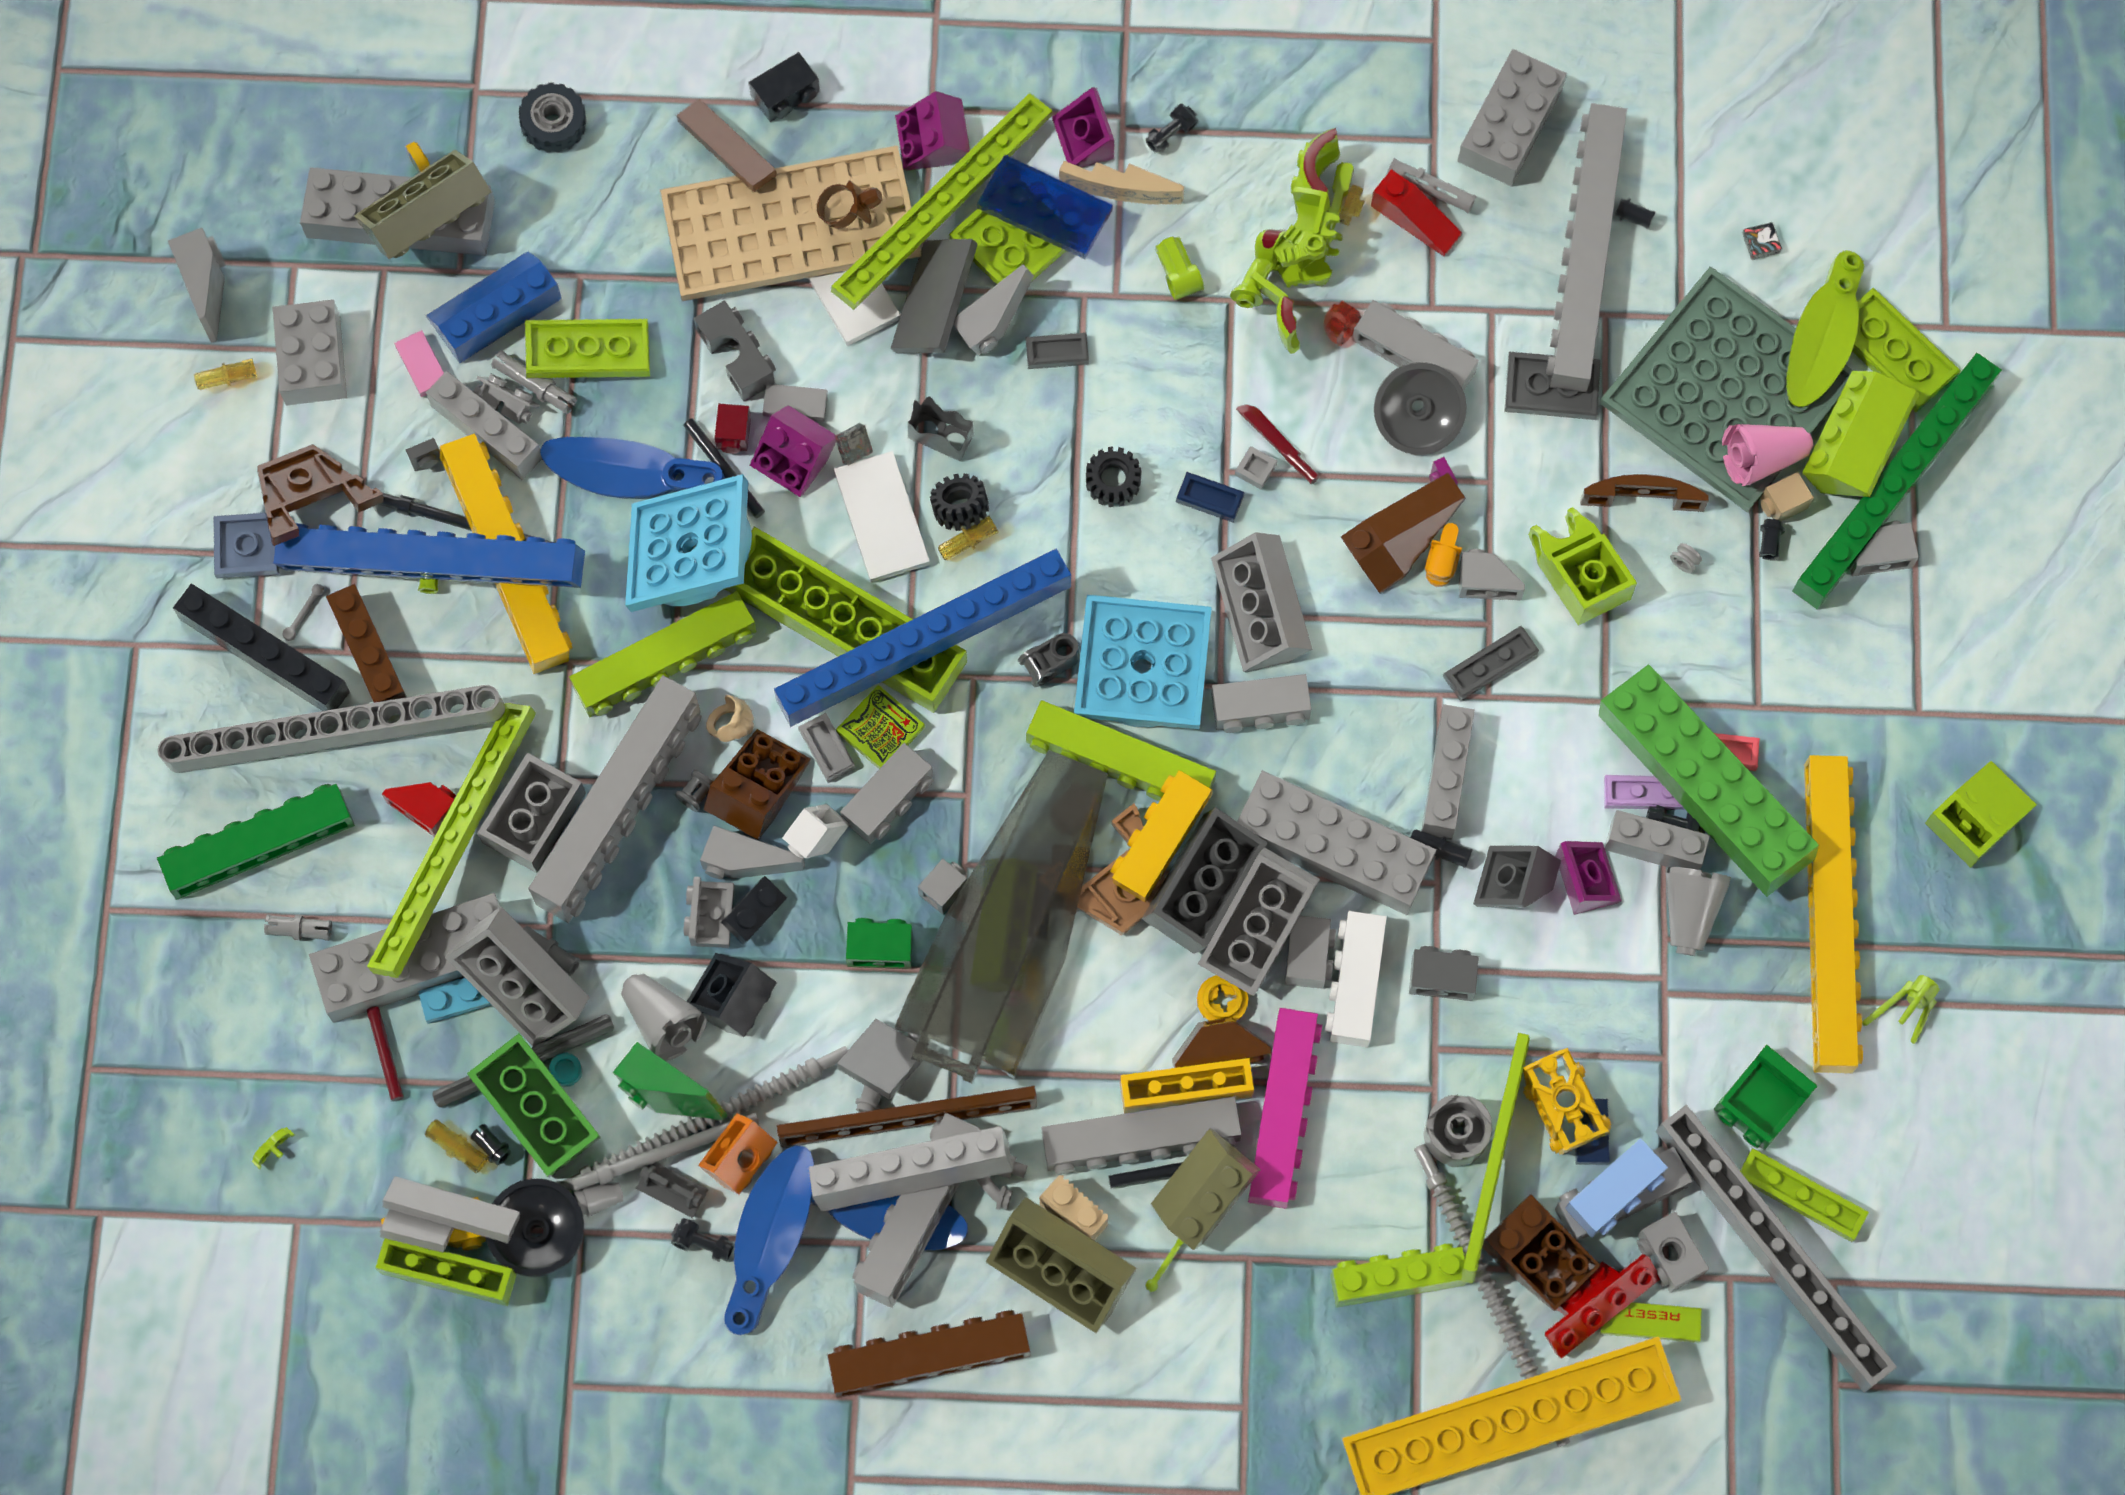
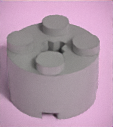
M1449 1095L1438 1101L1431 1109L1424 1126V1141L1431 1155L1441 1163L1450 1167L1468 1165L1476 1161L1485 1151L1491 1138L1492 1121L1487 1108L1479 1100L1470 1096ZM1453 1126L1456 1129L1459 1127L1464 1128L1463 1134L1458 1133L1455 1135L1452 1132Z

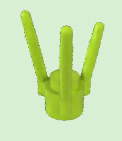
M1919 975L1914 982L1907 981L1900 991L1864 1019L1862 1025L1867 1026L1908 994L1906 998L1910 1005L1900 1017L1899 1024L1903 1025L1916 1008L1922 1009L1924 1007L1910 1040L1911 1043L1915 1044L1930 1011L1937 1003L1934 998L1939 993L1940 988L1931 978Z

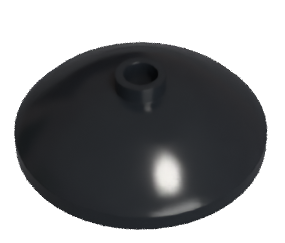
M526 1179L510 1185L493 1201L492 1204L520 1212L519 1221L508 1243L486 1237L488 1247L495 1259L502 1266L512 1268L515 1274L526 1277H540L552 1274L566 1266L578 1252L584 1237V1217L576 1198L562 1185L547 1179ZM534 1228H543V1234L540 1237L532 1236Z

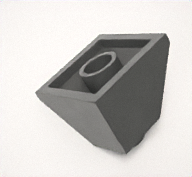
M1489 846L1473 904L1477 907H1527L1554 889L1561 860L1539 846Z

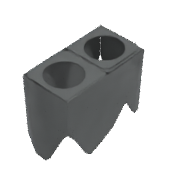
M930 396L926 397L921 405L918 401L914 400L911 419L907 422L908 438L961 461L974 436L973 421L965 420L956 411H943ZM928 420L936 424L938 433H918L916 428L919 423ZM959 433L964 437L965 441L959 451L945 438L947 435Z

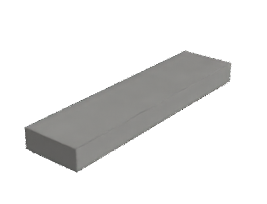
M394 1176L383 1199V1208L505 1243L509 1242L519 1221L520 1212L396 1176Z

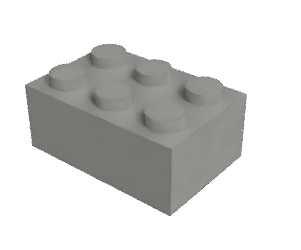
M334 299L272 307L279 392L285 405L347 398L340 313Z
M527 753L477 833L481 842L537 873L586 794L582 782Z

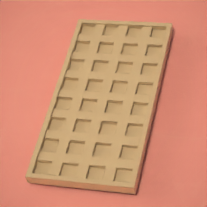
M898 145L775 168L777 176L755 192H752L736 176L661 189L660 192L681 300L687 301L848 270L911 209ZM850 180L862 190L875 187L881 191L883 201L878 206L870 209L872 219L870 225L857 217L847 227L836 229L827 225L818 216L817 202L819 196L831 185H846ZM839 191L830 197L824 210L827 222L840 221L849 213L852 204H854V197L851 191ZM920 246L907 259L920 257Z

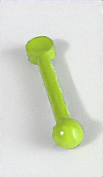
M1179 1238L1154 1277L1146 1282L1145 1287L1148 1291L1154 1292L1157 1290L1158 1281L1180 1247L1184 1244Z

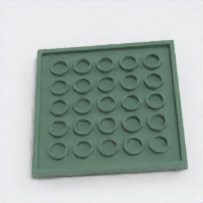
M1710 266L1608 389L1599 403L1748 513L1762 496L1765 488L1771 485L1782 470L1751 485L1742 486V483H1734L1726 470L1723 456L1728 455L1727 445L1722 446L1725 430L1735 424L1802 427L1811 435L1837 403L1851 372L1854 370L1845 365L1828 390L1812 404L1806 407H1795L1792 405L1787 395V369L1796 328Z

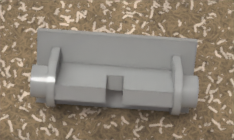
M490 374L489 377L477 376V379L482 381L483 384L482 386L477 385L474 393L495 410L498 409L501 401L505 402L500 413L516 421L518 424L522 422L527 424L532 416V413L528 412L530 407L539 408L540 406L531 401L533 395L519 388H516L515 391L505 386L507 381L496 375Z

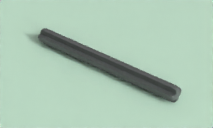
M605 1014L533 1046L531 1049L544 1062L558 1054L613 1031L614 1025L610 1016ZM466 1076L433 1091L432 1096L436 1105L443 1107L479 1091V1088L469 1076Z

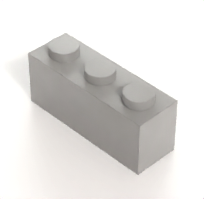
M1306 674L1212 685L1211 697L1216 730L1234 733L1241 731L1243 727L1255 726L1256 729H1267L1273 727L1275 723L1286 722L1287 725H1299L1304 723L1305 720L1310 719L1312 709Z
M903 743L840 811L841 817L850 823L849 827L869 844L876 838L878 840L882 839L891 828L889 823L897 815L902 817L912 805V798L918 792L923 794L933 782L932 766Z
M1616 810L1611 821L1605 850L1665 867L1700 870L1703 865L1710 835Z

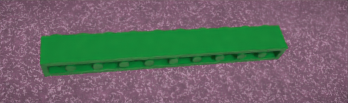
M1976 352L1881 473L1870 497H1862L1800 576L1792 590L1793 593L1818 610L1879 528L1886 523L1994 385L2002 369Z

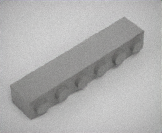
M1235 1097L1043 1126L1042 1139L1047 1170H1055V1174H1067L1075 1171L1074 1167L1087 1165V1169H1099L1106 1167V1162L1119 1160L1120 1164H1131L1138 1162V1157L1151 1155L1152 1159H1163L1170 1157L1171 1152L1181 1150L1184 1151V1154H1190L1209 1128H1212L1234 1147L1235 1142H1239L1241 1139V1130Z
M945 1113L941 1122L936 1121L932 1127L930 1139L933 1141L980 1131L981 1129ZM960 1183L903 1194L899 1197L896 1205H890L884 1217L885 1225L880 1233L874 1234L868 1247L870 1252L864 1262L860 1261L853 1273L854 1284L858 1293L893 1308Z
M1001 1126L809 1167L812 1197L821 1212L1013 1171L1009 1141Z

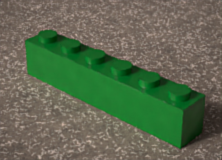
M321 785L315 788L312 794L305 797H292L286 800L283 806L273 810H260L253 815L254 818L244 822H231L223 828L224 830L213 835L211 833L202 834L196 837L191 844L183 847L174 846L165 850L164 855L157 857L170 893L178 900L354 827L355 824L338 785Z

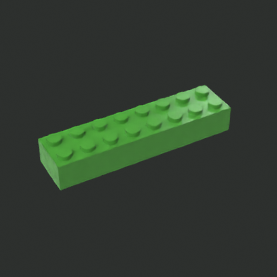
M1649 664L1600 701L1598 716L1683 808L1697 820L1699 825L1766 897L1815 860L1819 844Z

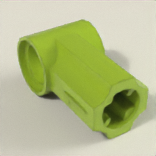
M1172 236L1156 245L1155 250L1165 270L1167 285L1174 300L1204 290L1200 271L1195 264L1192 265L1180 237Z

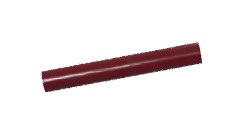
M371 1007L366 1011L391 1101H398L403 1099L404 1096L379 1007Z

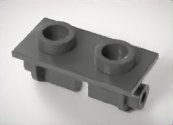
M657 1162L649 1164L648 1167H643L639 1175L641 1179L636 1186L637 1190L691 1218H694L708 1192L707 1188Z

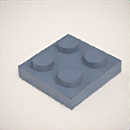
M266 513L213 516L214 575L216 579L279 574V567L273 564L275 546L271 542Z

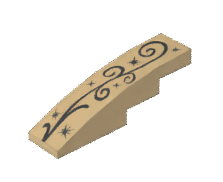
M1063 161L1059 169V184L1099 197L1142 204H1181L1184 199L1183 185L1130 163L1125 173L1096 162L1092 172L1066 161Z

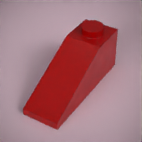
M1391 169L1374 189L1371 202L1372 208L1443 257L1462 235V232L1417 186Z

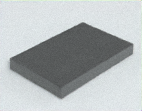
M1509 351L1504 412L1589 420L1597 419L1600 359H1593L1587 392L1550 387L1551 375H1546V368L1549 356L1554 357V355Z

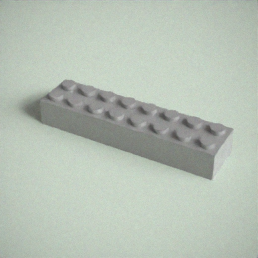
M662 675L528 889L538 907L567 923L570 922L573 916L578 917L586 903L584 900L590 889L595 890L602 879V869L606 863L611 864L619 851L617 845L623 836L628 837L636 824L634 818L639 810L644 811L652 799L651 791L656 783L661 784L668 774L669 768L667 766L673 757L677 758L681 754L685 746L684 738L689 731H695L699 725L702 716L700 715L701 712L695 692Z

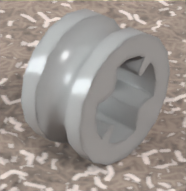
M1680 543L1677 547L1678 552H1673L1670 556L1675 566L1686 573H1692L1695 570L1694 565H1699L1702 561L1700 554L1694 548L1684 543Z

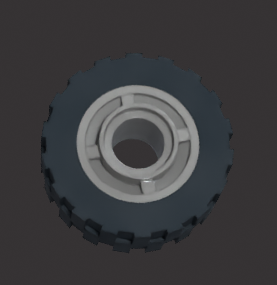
M548 82L545 85L540 84L535 89L529 90L526 97L524 96L521 100L522 104L519 106L521 132L526 137L527 142L535 146V149L544 150L546 153H559L565 149H571L575 143L581 140L582 134L584 135L586 130L585 107L579 94L577 95L571 87L568 88L565 84L561 83L554 84V82ZM549 115L559 116L555 121L546 119Z

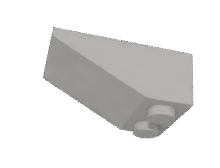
M199 228L168 240V243L199 320L210 342L213 343L217 341L225 281L221 267L226 266L214 237L207 238L203 228Z

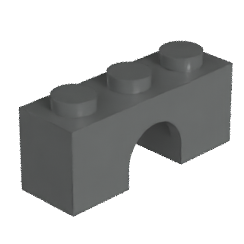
M724 300L693 318L696 331L711 354L726 347L734 348L740 352L738 358L725 367L729 381L743 402L765 390L766 384H775L773 372L776 371L772 360L767 354L762 356L758 350L760 344L753 332L745 331L741 325L744 323V320L736 307L731 309Z

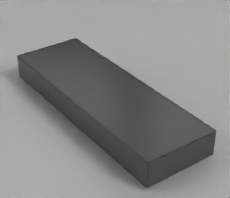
M1521 625L1443 674V678L1461 702L1537 655L1539 649Z

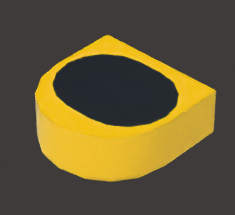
M413 141L406 145L409 158L418 173L430 166L427 157L417 142Z

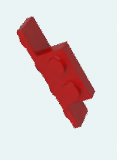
M1642 1254L1620 1273L1602 1261L1599 1263L1601 1266L1557 1309L1565 1317L1548 1329L1544 1335L1558 1357H1565L1660 1280L1656 1268L1647 1255Z

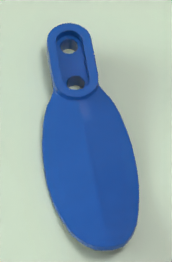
M562 437L546 441L540 449L541 458L544 463L560 478L586 491L608 497L649 498L672 491H681L704 485L705 480L710 477L714 478L713 482L725 479L721 468L713 462L674 458L659 448L628 440L598 437ZM678 474H684L683 479L675 480Z
M804 1146L788 1148L767 1166L755 1183L743 1208L734 1248L736 1282L724 1315L726 1327L736 1335L749 1334L758 1326L769 1288L781 1277L788 1267L804 1232L812 1200L809 1167L814 1166L813 1156ZM750 1280L756 1284V1289L753 1293H749L746 1290V1284ZM739 1312L745 1315V1322L742 1325L738 1324L735 1320L736 1314Z
M901 1195L827 1210V1212L847 1229L871 1240L875 1233L881 1232L885 1225L884 1217L888 1208L892 1204L896 1205ZM812 1197L811 1204L818 1206ZM950 1205L947 1206L924 1250L950 1248L961 1243L966 1238L968 1225L960 1213Z

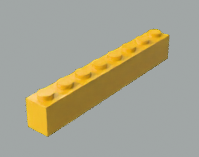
M474 433L440 445V459L472 533L485 535L486 539H496L497 535H508L515 537V541L525 540L519 522L514 524L510 514L513 513V508L508 496L502 497L498 488L502 486L496 469L491 470L487 460L490 459L485 443H479ZM494 583L533 674L568 662L569 650L573 649L568 633L566 631L561 632L558 626V622L561 621L555 604L549 605L545 596L549 594L547 586Z

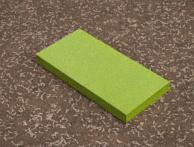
M1874 287L1857 301L1859 323L1852 352L1873 372L1883 374L1917 390L1919 396L1913 407V410L1917 413L1954 380L1961 370Z
M648 319L525 320L526 378L650 377Z

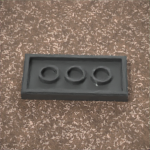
M973 239L924 241L921 256L918 259L891 345V349L895 353L945 352L978 243Z

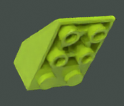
M1990 761L1948 797L1930 815L1925 824L1971 868L2037 804Z

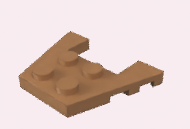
M1134 803L1111 821V825L1127 843L1136 829L1141 831L1144 827ZM1129 848L1126 852H1124L1121 856L1125 858V856H1126V854L1128 853V851L1130 850V848ZM1116 860L1083 886H1080L1061 862L1038 878V883L1043 888L1045 887L1122 936L1142 920L1141 918L1165 880L1164 874L1162 875L1146 903L1113 884L1112 877L1114 874L1110 871Z

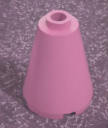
M1749 424L1731 425L1725 430L1722 439V446L1727 445L1728 455L1723 456L1724 464L1734 483H1742V486L1751 485L1807 458L1813 448V439L1810 433L1802 427Z

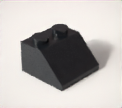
M715 953L687 1002L699 1009L709 1023L728 1033L745 1037L747 1032L753 1027L763 1005L770 999L771 992L777 982L751 962Z

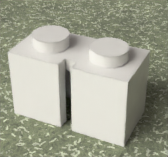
M827 804L803 809L782 839L789 844V850L800 858L828 854L850 823Z

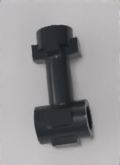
M1181 103L1170 113L1169 116L1173 119L1159 132L1153 128L1148 133V137L1145 139L1146 144L1155 153L1160 150L1164 151L1169 147L1167 140L1176 132L1182 129L1185 133H1188L1198 124L1197 114L1189 106L1186 107Z
M1656 805V807L1649 806L1646 815L1648 819L1705 834V830L1689 813H1687L1685 819L1664 813L1663 806Z
M682 1218L679 1224L676 1223L671 1234L673 1238L671 1244L673 1246L689 1251L692 1244L713 1252V1260L718 1262L721 1259L724 1261L729 1260L734 1243L730 1242L728 1237L721 1235L719 1240L700 1234L697 1232L699 1225L689 1219Z

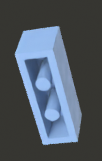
M1640 1138L1567 1204L1565 1209L1591 1238L1598 1232L1604 1236L1618 1223L1614 1218L1621 1211L1624 1210L1626 1214L1630 1213L1641 1202L1638 1197L1646 1189L1652 1193L1666 1180L1662 1175L1668 1167Z

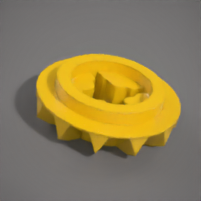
M1217 975L1205 980L1198 990L1197 1007L1203 1018L1207 1020L1231 1017L1237 1021L1241 1019L1247 1009V992ZM1218 988H1221V993L1226 998H1234L1232 1001L1227 1002L1226 1012L1221 1009L1220 1004L1213 1003L1218 998Z

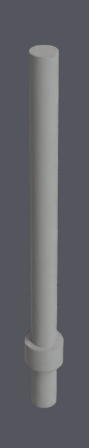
M756 1113L744 1116L759 1125ZM730 1122L610 1165L606 1162L595 1166L594 1171L571 1179L573 1189L577 1191L596 1183L603 1185L612 1182L613 1177L716 1141Z

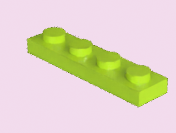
M1754 1148L1750 1150L1740 1169V1172L1754 1189L1850 1242L1856 1239L1869 1214L1863 1208Z

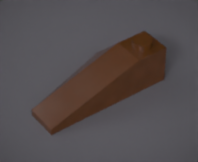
M1446 473L1365 519L1342 535L1341 539L1381 594L1406 577L1418 557L1430 546L1429 543L1439 530L1444 528L1466 498L1450 474Z

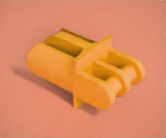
M1448 523L1444 526L1440 541L1432 540L1425 564L1426 578L1435 587H1442L1448 584L1457 569L1462 547L1455 546L1459 529L1453 523Z

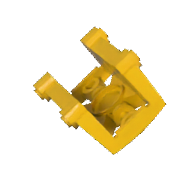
M1568 1047L1523 1068L1526 1085L1523 1087V1093L1526 1099L1533 1101L1551 1138L1549 1139L1550 1149L1555 1154L1559 1153V1155L1566 1154L1599 1137L1610 1134L1609 1130L1612 1125L1610 1119L1605 1114L1601 1115L1583 1079L1585 1077L1584 1073H1586L1585 1069L1579 1062L1575 1063ZM1562 1057L1569 1076L1568 1083L1563 1075L1558 1076L1556 1072L1558 1068L1557 1059ZM1540 1067L1544 1073L1551 1076L1552 1080L1549 1081L1551 1088L1540 1084L1533 1069ZM1565 1091L1573 1093L1576 1098L1575 1103L1567 1108L1557 1103L1558 1095ZM1581 1110L1588 1113L1596 1130L1595 1133L1587 1125L1582 1124L1580 1120L1583 1118ZM1564 1117H1566L1568 1123H1574L1576 1127V1141L1571 1144L1562 1129Z

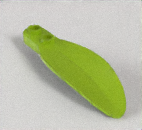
M1842 251L1836 256L1831 264L1825 284L1811 297L1798 321L1787 369V395L1789 401L1795 407H1806L1820 398L1839 376L1853 350L1859 323L1856 292L1864 271L1862 258L1853 251Z

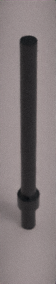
M383 493L384 503L380 505L394 508L397 513L407 516L414 514L472 531L465 516L415 502L414 498L405 495L397 497ZM524 534L525 540H523V541H526V540H527V537H534V536H531V535H528V534Z

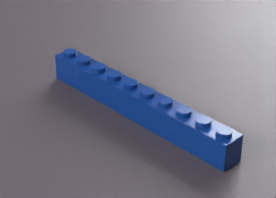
M296 523L299 527V536L276 545L273 564L290 571L581 588L585 550L576 545V541L565 538H558L556 543H549L540 537H527L526 541H515V537L508 535H497L496 539H486L485 535L468 533L467 538L456 537L454 533L443 531L437 532V536H427L426 532L419 530H408L407 534H397L396 530L379 528L378 532L375 533L367 532L366 528L355 526L348 527V531H340L337 527L331 525H319V529H308V525Z
M1056 548L774 688L776 701L789 726L792 727L1071 588V573Z

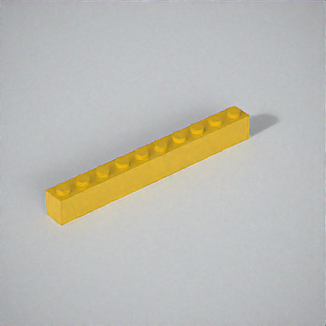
M1809 755L1804 764L1806 832L1819 844L1815 860L1807 866L1813 1070L1815 1073H1853L1858 1064H1862L1863 1047L1861 1044H1858L1857 1032H1861L1862 1015L1857 1013L1856 1001H1860L1861 985L1860 982L1855 981V970L1859 969L1860 954L1859 951L1854 950V939L1858 938L1859 923L1858 920L1853 919V908L1857 907L1858 902L1857 889H1852V877L1856 876L1857 870L1856 858H1851V846L1855 845L1856 838L1855 828L1850 827V816L1854 814V798L1849 797V786L1853 784V767H1848V756Z

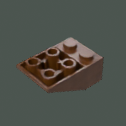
M756 729L710 785L704 810L759 840L778 815L810 763L811 758Z
M1531 1194L1485 1237L1482 1247L1507 1273L1553 1311H1556L1601 1266Z

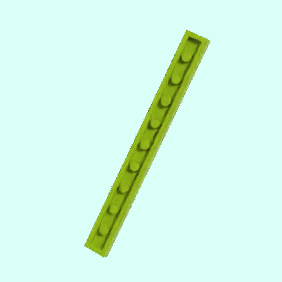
M1031 93L1025 96L831 286V292L855 310L1052 116L1053 110Z
M505 702L503 716L495 721L367 965L373 974L399 978L536 715L531 706Z

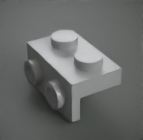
M694 877L693 886H687L686 904L691 905L690 917L685 916L684 936H689L691 946L730 948L731 932L721 921L733 909L734 883L702 881L701 877Z

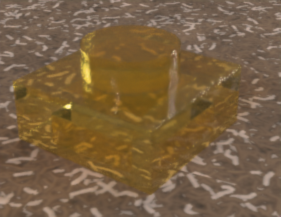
M1352 184L1340 213L1339 223L1349 226L1353 216L1359 218L1365 203L1364 200L1360 199L1364 188Z

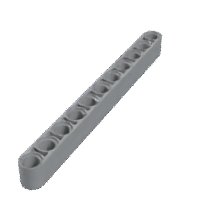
M481 685L173 735L164 738L160 742L158 755L171 771L182 773L494 722L503 716L505 705L494 687ZM488 699L495 700L491 707H481L484 701ZM457 704L464 705L460 712L450 713L453 706ZM432 709L430 716L419 718L423 710ZM392 715H401L397 722L388 723ZM361 720H370L366 727L362 729L357 728ZM338 724L335 732L326 734V730L330 725ZM307 729L305 736L299 739L294 738L299 730ZM271 734L276 735L271 743L263 744L267 736ZM244 740L240 748L232 749L236 741ZM213 745L209 753L201 754L205 746ZM182 750L179 757L170 759L174 751Z

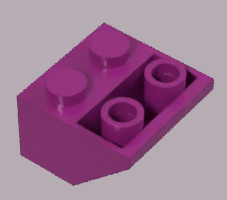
M935 91L895 115L903 170L911 171L948 166L963 158L970 151L961 98Z
M787 405L771 415L749 466L801 497L827 463L836 444L835 436L837 435Z

